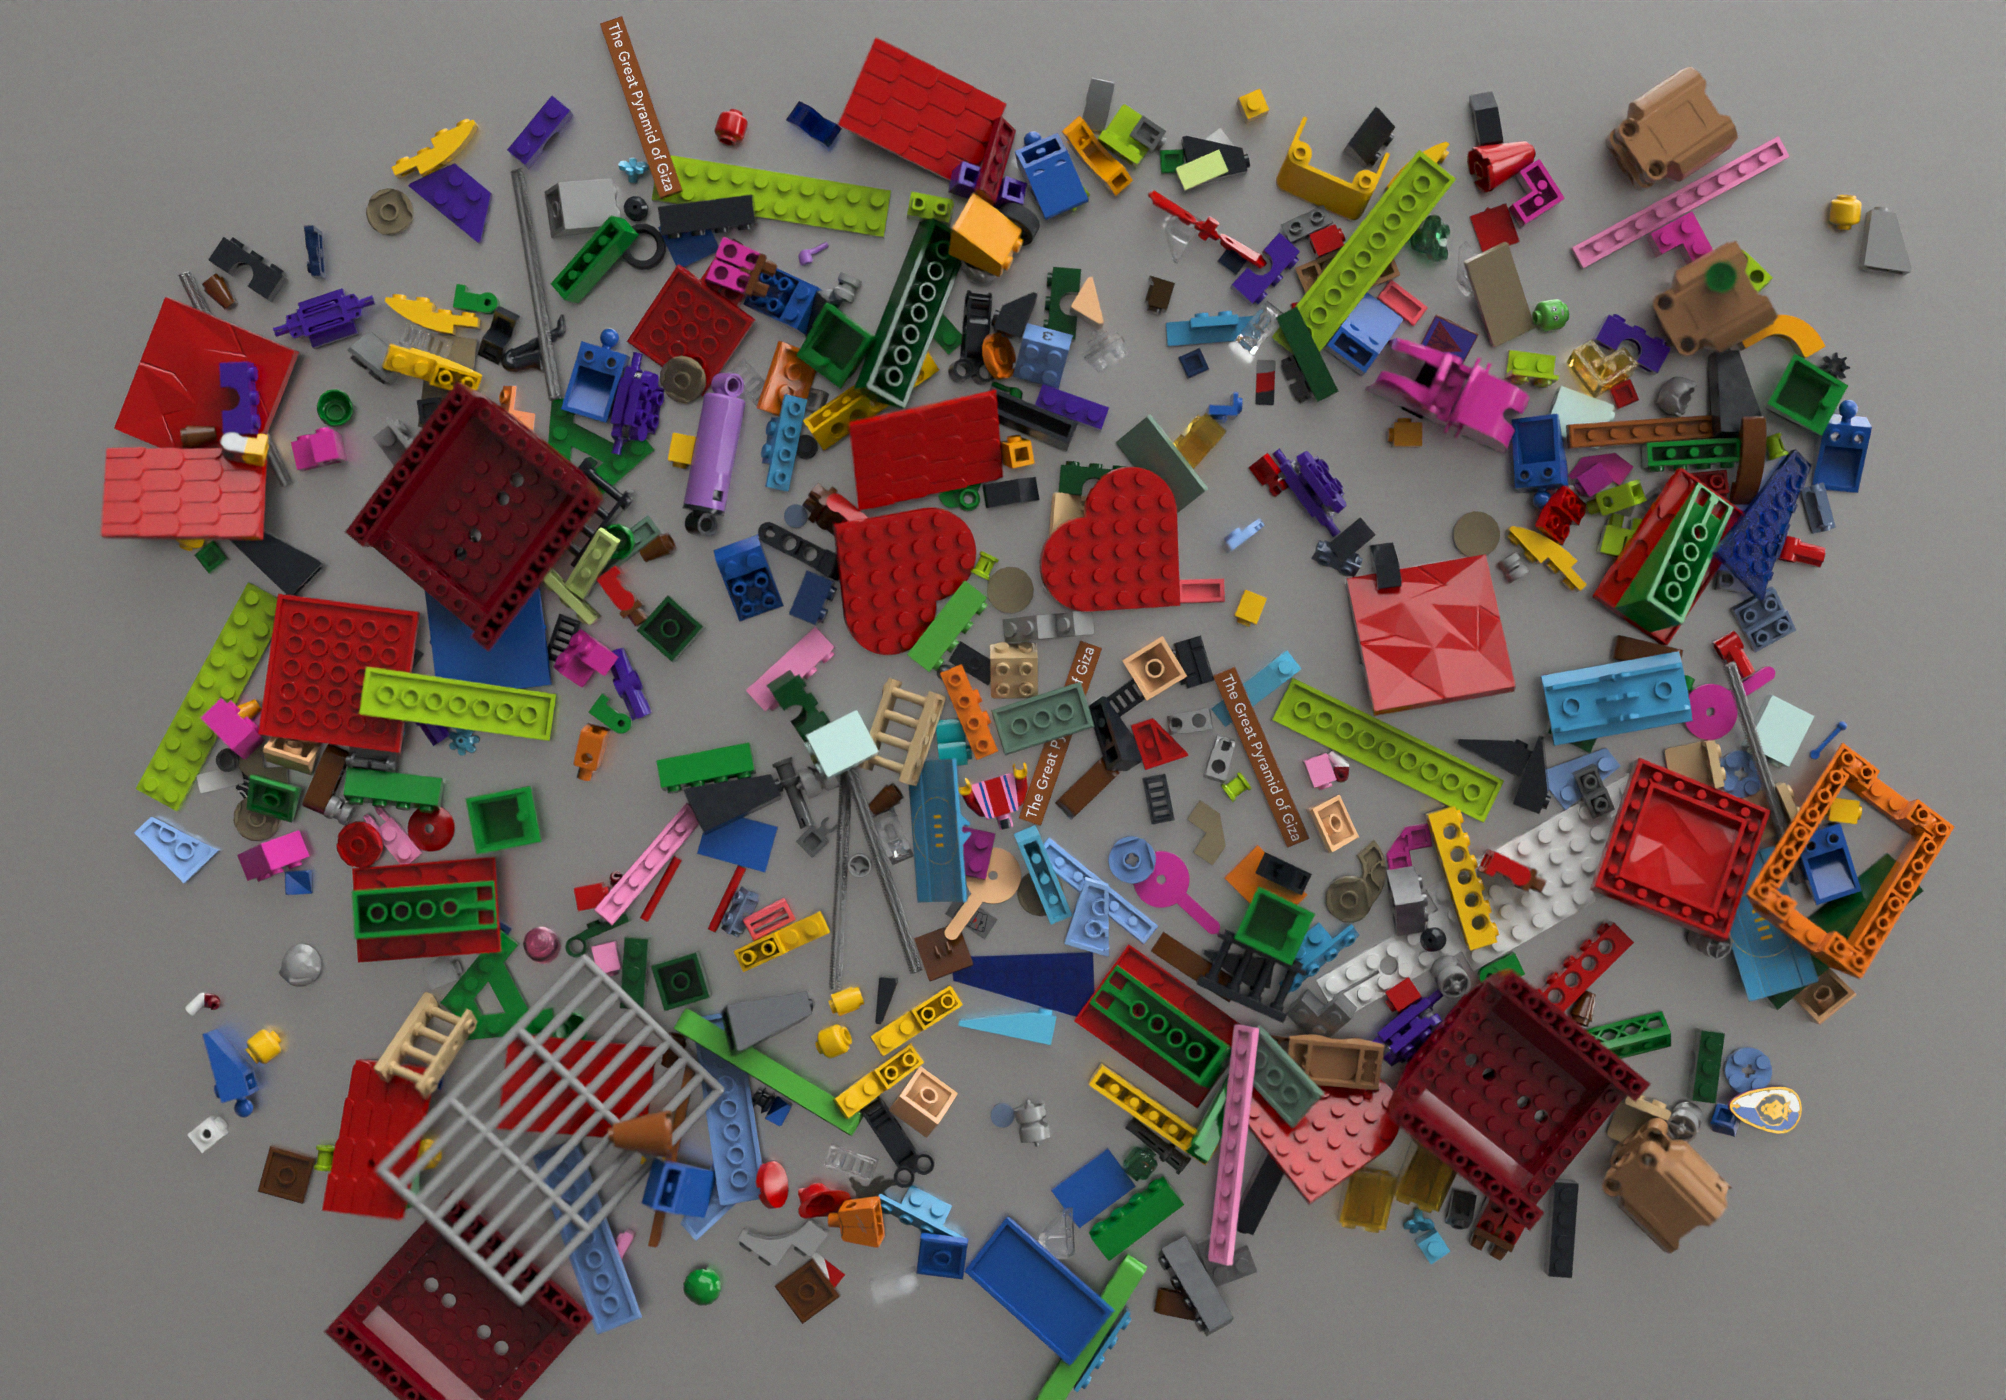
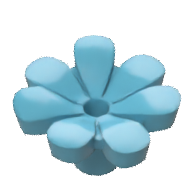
M629 158V163L627 161H620L618 164L619 169L625 171L628 175V182L636 183L638 181V174H643L644 171L649 170V165L646 162L640 161L637 163L636 158Z
M458 728L456 732H450L449 738L453 742L449 744L451 750L458 749V754L464 756L466 750L470 753L475 752L476 748L473 743H479L480 738L477 735H472L475 730H461Z
M1414 1209V1218L1404 1223V1229H1410V1233H1417L1418 1229L1420 1231H1427L1435 1228L1434 1222L1431 1219L1423 1217L1422 1209Z

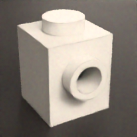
M214 1114L187 1136L201 1153H204L226 1136L229 1131L226 1129L228 1127L226 1122L220 1116L216 1117Z

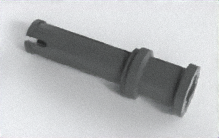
M792 757L773 763L772 766L777 770L781 780L780 784L786 790L799 823V828L802 829L813 825L814 821H812L801 790H797L796 785H798L800 777L794 771L791 763Z
M1133 1117L1125 1127L1126 1130L1130 1131L1160 1155V1161L1167 1162L1176 1170L1178 1175L1190 1162L1191 1158L1189 1156L1185 1157L1175 1149L1176 1146L1170 1143L1168 1145L1153 1131L1138 1121L1136 1117Z

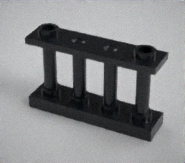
M592 457L585 458L578 468L594 484L616 500L617 503L610 512L601 506L594 512L603 519V522L596 531L585 524L581 532L589 540L582 549L573 542L566 549L575 556V559L570 564L572 567H576L598 529L601 527L604 529L610 525L622 509L626 510L633 502L631 496L634 494V491L629 489L622 494L596 473V469H594L598 462Z
M1225 929L1224 933L1219 931L1217 936L1223 939V942L1209 973L1206 972L1205 976L1199 974L1196 985L1284 1023L1287 1013L1283 1011L1284 1007L1282 1005L1296 974L1299 973L1305 976L1307 971L1302 968L1303 963L1294 960L1292 965H1289L1234 939L1236 933L1227 929ZM1234 944L1245 949L1231 982L1224 985L1218 982L1219 978L1217 976L1231 945ZM1255 953L1267 960L1253 991L1246 995L1240 992L1241 988L1239 985ZM1275 963L1288 968V971L1274 1002L1271 1001L1269 1005L1261 1001L1263 998L1261 994Z

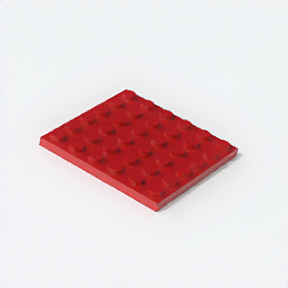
M278 594L258 734L401 753L405 721L359 714L366 667L412 673L420 612Z

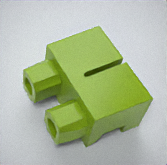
M911 191L907 219L924 221L934 218L950 227L955 204L953 199Z
M1611 513L1607 525L1602 527V535L1596 553L1618 557L1643 519L1632 518L1630 529L1622 528L1624 515Z

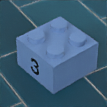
M1027 323L1013 377L1059 389L1073 335Z

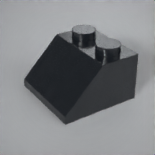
M1375 106L1349 141L1343 153L1364 169L1368 164L1373 166L1381 156L1378 151L1382 145L1387 147L1395 137L1392 132L1396 127Z
M1032 292L1002 305L1000 311L996 309L991 321V326H994V333L999 332L1001 336H1006L1008 339L1020 343L1038 294Z

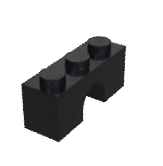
M223 237L208 261L231 276L241 266H251L253 278L247 287L272 302L287 278L282 276L284 271L273 263L270 266L262 262L264 257L252 250L249 254L243 250L244 244L234 237L231 240Z

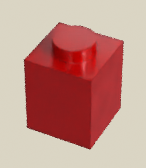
M1336 224L1314 232L1307 237L1316 259L1341 249L1344 246L1343 242L1346 241L1342 229H1337Z
M604 882L575 887L574 894L578 911L596 908L610 892L609 886H605Z
M1409 977L1385 992L1387 997L1385 1000L1386 1005L1392 1013L1396 1011L1398 1015L1414 1003L1416 1005L1422 1000L1421 994Z

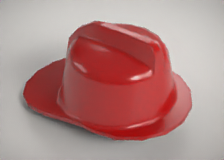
M814 1183L798 1190L801 1204L798 1208V1214L804 1219L828 1217L829 1213H838L843 1202L852 1198L845 1191L830 1190L822 1183Z

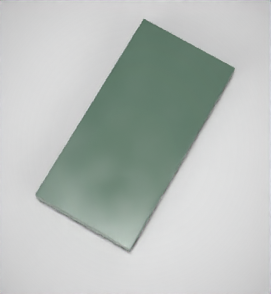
M1151 414L1116 442L1134 467L1149 470L1166 482L1174 495L1177 513L1209 489Z
M1081 682L991 710L1005 755L1095 727Z
M1261 1025L1257 1026L1259 1034L1253 1087L1293 1128L1322 1098L1324 1093Z

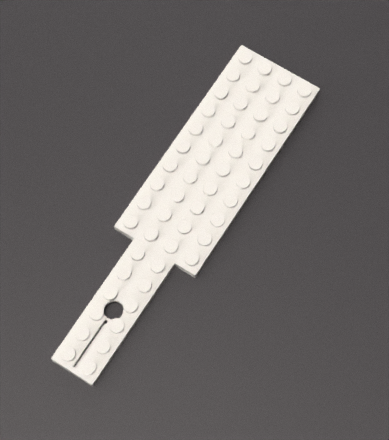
M1630 773L1605 786L1615 810L1593 819L1582 799L1568 809L1561 811L1493 850L1522 865L1538 870L1537 876L1547 880L1541 893L1531 889L1528 892L1514 887L1515 884L1507 882L1503 875L1497 872L1492 877L1478 871V868L1475 869L1477 878L1481 877L1485 887V891H1482L1484 900L1488 899L1492 913L1489 914L1491 923L1495 922L1498 928L1499 936H1496L1497 943L1471 951L1466 948L1444 878L1426 889L1437 910L1428 915V922H1425V930L1433 927L1440 928L1446 935L1445 946L1439 951L1429 952L1420 943L1422 932L1397 936L1395 933L1315 979L1327 1001L1329 1002L1339 992H1342L1357 1007L1356 1011L1386 995V991L1409 977L1412 980L1428 971L1438 958L1446 955L1454 956L1459 952H1462L1471 970L1475 971L1604 897V895L1591 891L1590 887ZM1481 857V858H1479L1478 860H1476L1478 867H1479V865H1480V863H1481L1483 857ZM1461 871L1458 874L1459 883L1464 884L1468 881L1469 874L1466 871ZM1473 893L1468 894L1465 897V904L1467 906L1475 904V895ZM1476 916L1472 920V926L1474 929L1480 928L1483 925V919L1481 916ZM1387 956L1394 957L1398 963L1397 970L1390 975L1384 974L1380 970V961Z

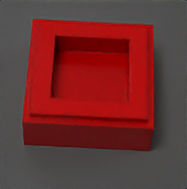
M1631 379L1607 388L1616 410L1639 401Z

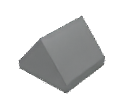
M811 388L805 411L814 413L826 405L829 394L826 391Z

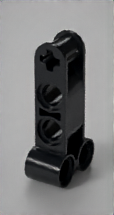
M971 290L966 292L960 359L952 363L948 369L950 378L955 382H962L971 377L976 384L985 385L994 380L989 371L987 379L982 378L979 373L981 367L987 369L983 359L982 345L986 336L990 334L992 293L988 292L986 295L972 293ZM957 365H962L965 368V376L957 373Z
M765 522L761 524L758 529V536L764 543L813 567L821 574L837 582L839 581L836 553L828 549L825 550L774 523ZM767 530L775 533L774 537H768L766 535ZM794 538L796 540L795 548L787 550L786 542ZM810 549H815L817 551L816 558L808 561L806 558L807 552Z
M879 1095L877 1100L860 1109V1111L897 1166L894 1173L895 1184L901 1188H907L913 1184L916 1172L921 1175H927L933 1170L935 1159L930 1152L922 1151L918 1153ZM881 1106L880 1109H878L877 1111H875L874 1113H872L871 1115H869L871 1112H873L874 1110H876L877 1108H879V1107ZM922 1157H926L930 1160L931 1165L929 1168L922 1169L918 1166L917 1161ZM906 1170L911 1174V1179L903 1182L898 1178V1173Z

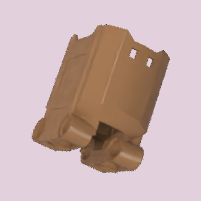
M1691 66L1677 71L1632 101L1628 106L1626 120L1621 122L1606 137L1607 148L1636 190H1648L1662 178L1680 182L1729 150L1738 139L1737 130L1730 116L1718 113L1705 93L1706 80ZM1614 135L1616 136V139L1618 140V142L1620 143V145H1617V144L1614 142V140H1613V136H1614ZM1639 175H1641L1642 178L1649 183L1643 184L1639 179Z
M1737 241L1726 242L1676 270L1671 283V289L1658 294L1653 300L1654 309L1660 318L1664 330L1674 343L1677 351L1684 356L1693 355L1703 347L1721 353L1774 324L1773 322L1778 318L1768 297L1757 294L1745 273L1747 259ZM1716 261L1729 262L1737 271L1735 285L1726 292L1719 293L1713 291L1706 283V271ZM1664 296L1671 300V306L1668 310H1662L1658 305V301ZM1685 338L1692 339L1694 341L1693 350H1683L1681 347L1682 340Z
M1652 1118L1614 1147L1610 1158L1611 1168L1606 1171L1602 1189L1609 1196H1618V1206L1663 1252L1672 1253L1679 1249V1239L1697 1226L1709 1227L1722 1215L1728 1207L1726 1201L1727 1191L1732 1187L1686 1141L1671 1140L1667 1136L1668 1124L1665 1120ZM1652 1131H1657L1660 1134H1654Z

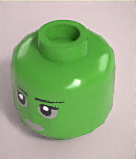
M1559 299L1541 301L1536 305L1535 311L1532 313V319L1534 324L1538 325L1542 331L1557 330L1563 328L1569 320V310L1567 305Z

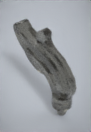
M884 1176L874 1178L868 1186H862L853 1177L849 1178L852 1184L851 1187L856 1192L857 1199L879 1196V1194L887 1197L884 1191L891 1186H896L894 1179H884Z

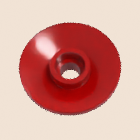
M443 807L440 808V811H434L433 813H423L417 809L408 821L409 837L419 849L434 852L445 848L451 842L455 833L454 820L451 814ZM428 824H432L434 827L432 833L426 831Z

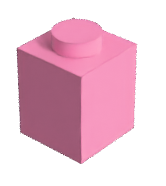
M1327 753L1302 761L1312 788L1318 787L1320 791L1333 786L1331 782L1335 781L1336 777Z
M617 940L592 946L595 964L609 977L617 975L618 970L623 967Z

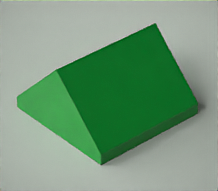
M258 774L250 775L246 810L292 823L303 787Z

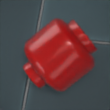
M736 109L720 113L714 129L718 141L728 146H735V144L741 143L748 127L747 119L743 117L741 111Z

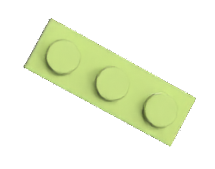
M602 527L598 529L564 586L582 599L586 598L620 543V540Z
M552 568L542 581V584L549 591L554 590L560 596V602L567 608L571 607L577 613L576 617L582 623H588L589 625L596 623L602 616L585 599H582L564 586L566 581Z

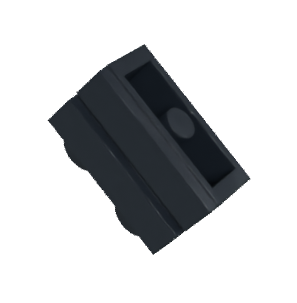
M1201 635L1173 644L1174 649L1171 650L1187 677L1179 681L1180 685H1185L1186 689L1214 681Z

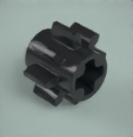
M1837 352L1832 354V359L1824 356V365L1818 366L1824 372L1835 378L1838 376L1840 379H1845L1844 371L1850 369L1845 363L1847 357L1838 358ZM1834 363L1837 364L1835 372L1831 370Z

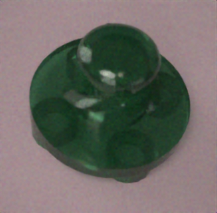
M1429 215L1423 227L1417 229L1409 238L1411 249L1426 254L1431 262L1447 260V238L1451 234L1448 224H1444L1439 215Z

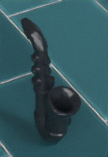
M564 314L560 315L557 321V328L548 332V334H551L549 335L551 336L549 339L552 340L550 342H554L557 337L565 333L566 322ZM538 337L514 349L511 348L504 353L501 359L502 367L509 372L527 369L542 371V353L539 351Z

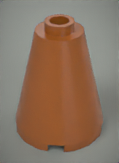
M671 1110L613 1123V1128H609L608 1131L609 1143H613L614 1148L663 1158H672V1153L668 1152V1150H672V1123H670V1118H667L672 1117Z

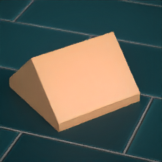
M1089 277L1072 303L1070 313L1096 329L1103 328L1104 321L1093 277Z
M1163 636L1122 660L1146 700L1151 699L1187 677Z
M272 736L265 745L263 753L267 762L312 775L323 743Z
M1340 794L1306 809L1325 852L1331 853L1359 837Z
M1830 968L1818 977L1819 982L1808 985L1793 997L1794 1001L1811 1022L1819 1025L1856 996V993Z

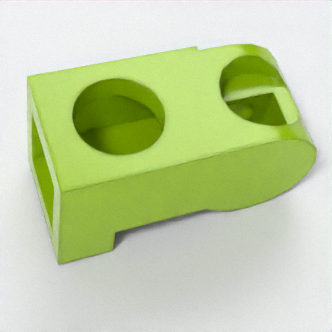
M1742 250L1747 259L1745 273L1758 294L1771 282L1773 277L1746 251Z

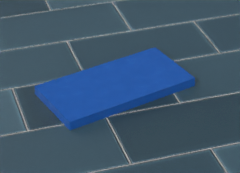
M1006 1217L964 1271L1069 1366L1075 1362L1115 1311L1010 1217Z

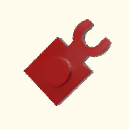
M1268 453L1248 467L1262 486L1266 483L1269 485V490L1274 497L1278 496L1281 490L1284 491L1289 487L1285 479L1278 476L1282 471Z

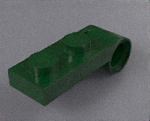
M629 912L622 913L612 926L606 921L601 923L599 919L586 924L588 929L567 940L565 945L566 952L571 957L584 955L589 949L588 939L631 921ZM574 940H580L583 943V950L579 953L572 949L571 945Z

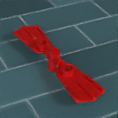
M1155 190L1148 193V197L1153 201V205L1173 216H1178V219L1185 225L1194 224V228L1200 231L1198 236L1202 240L1206 241L1210 237L1217 241L1220 238L1221 241L1219 243L1222 247L1230 251L1232 249L1239 253V256L1261 269L1267 265L1263 256L1225 234H1220L1219 236L1216 229L1219 222L1216 219L1208 217L1205 222H1197L1192 214Z

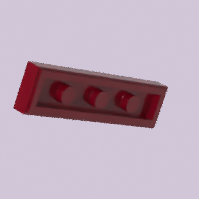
M1002 116L995 118L974 190L976 194L990 205L996 202L1016 130Z

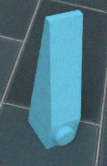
M1288 651L1281 653L1243 683L1252 706L1256 705L1301 670V667ZM1221 700L1211 708L1225 727L1233 722L1224 700Z
M1036 825L1015 833V839L1050 924L1052 925L1071 917L1072 913Z
M1039 1008L1038 1011L959 1019L958 1026L1051 1045L1057 1017L1052 1015V1010Z

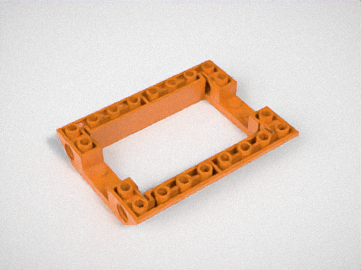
M1841 743L1747 891L1746 896L1757 914L1828 967L1861 979L1955 826L1919 799L1910 802L1877 778L1880 772L1879 769L1847 745ZM1844 785L1912 835L1847 941L1836 931L1831 933L1823 931L1794 909L1797 905L1796 901L1776 890L1783 883Z

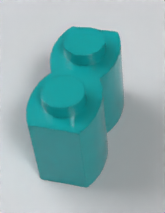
M959 718L939 720L936 727L939 760L956 759L957 766L968 765V760L972 759V751L970 745L966 746V734Z

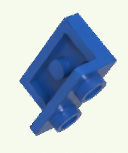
M1233 392L1230 396V406L1209 405L1206 409V418L1211 419V423H1225L1227 419L1234 420L1237 414L1242 412V398H1238V392Z

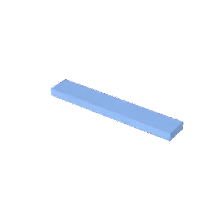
M1048 838L1043 845L1055 873L1079 893L1081 892L1085 877L1103 882L1053 840ZM1108 886V916L1144 945L1158 928V925Z

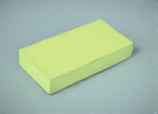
M1219 150L1175 168L1184 191L1228 173Z

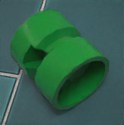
M1716 261L1706 271V283L1713 291L1719 293L1726 292L1735 285L1737 271L1729 262Z

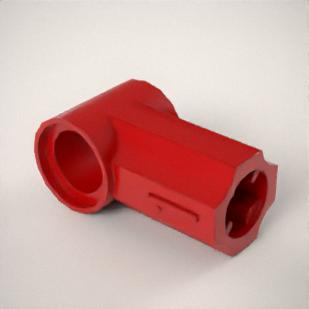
M1781 535L1775 558L1785 562H1799L1819 568L1824 562L1826 548L1801 542V539Z
M1731 631L1713 642L1715 651L1722 660H1725L1726 664L1730 662L1736 663L1735 666H1737L1736 669L1739 671L1740 680L1755 672L1743 650V642L1735 631Z

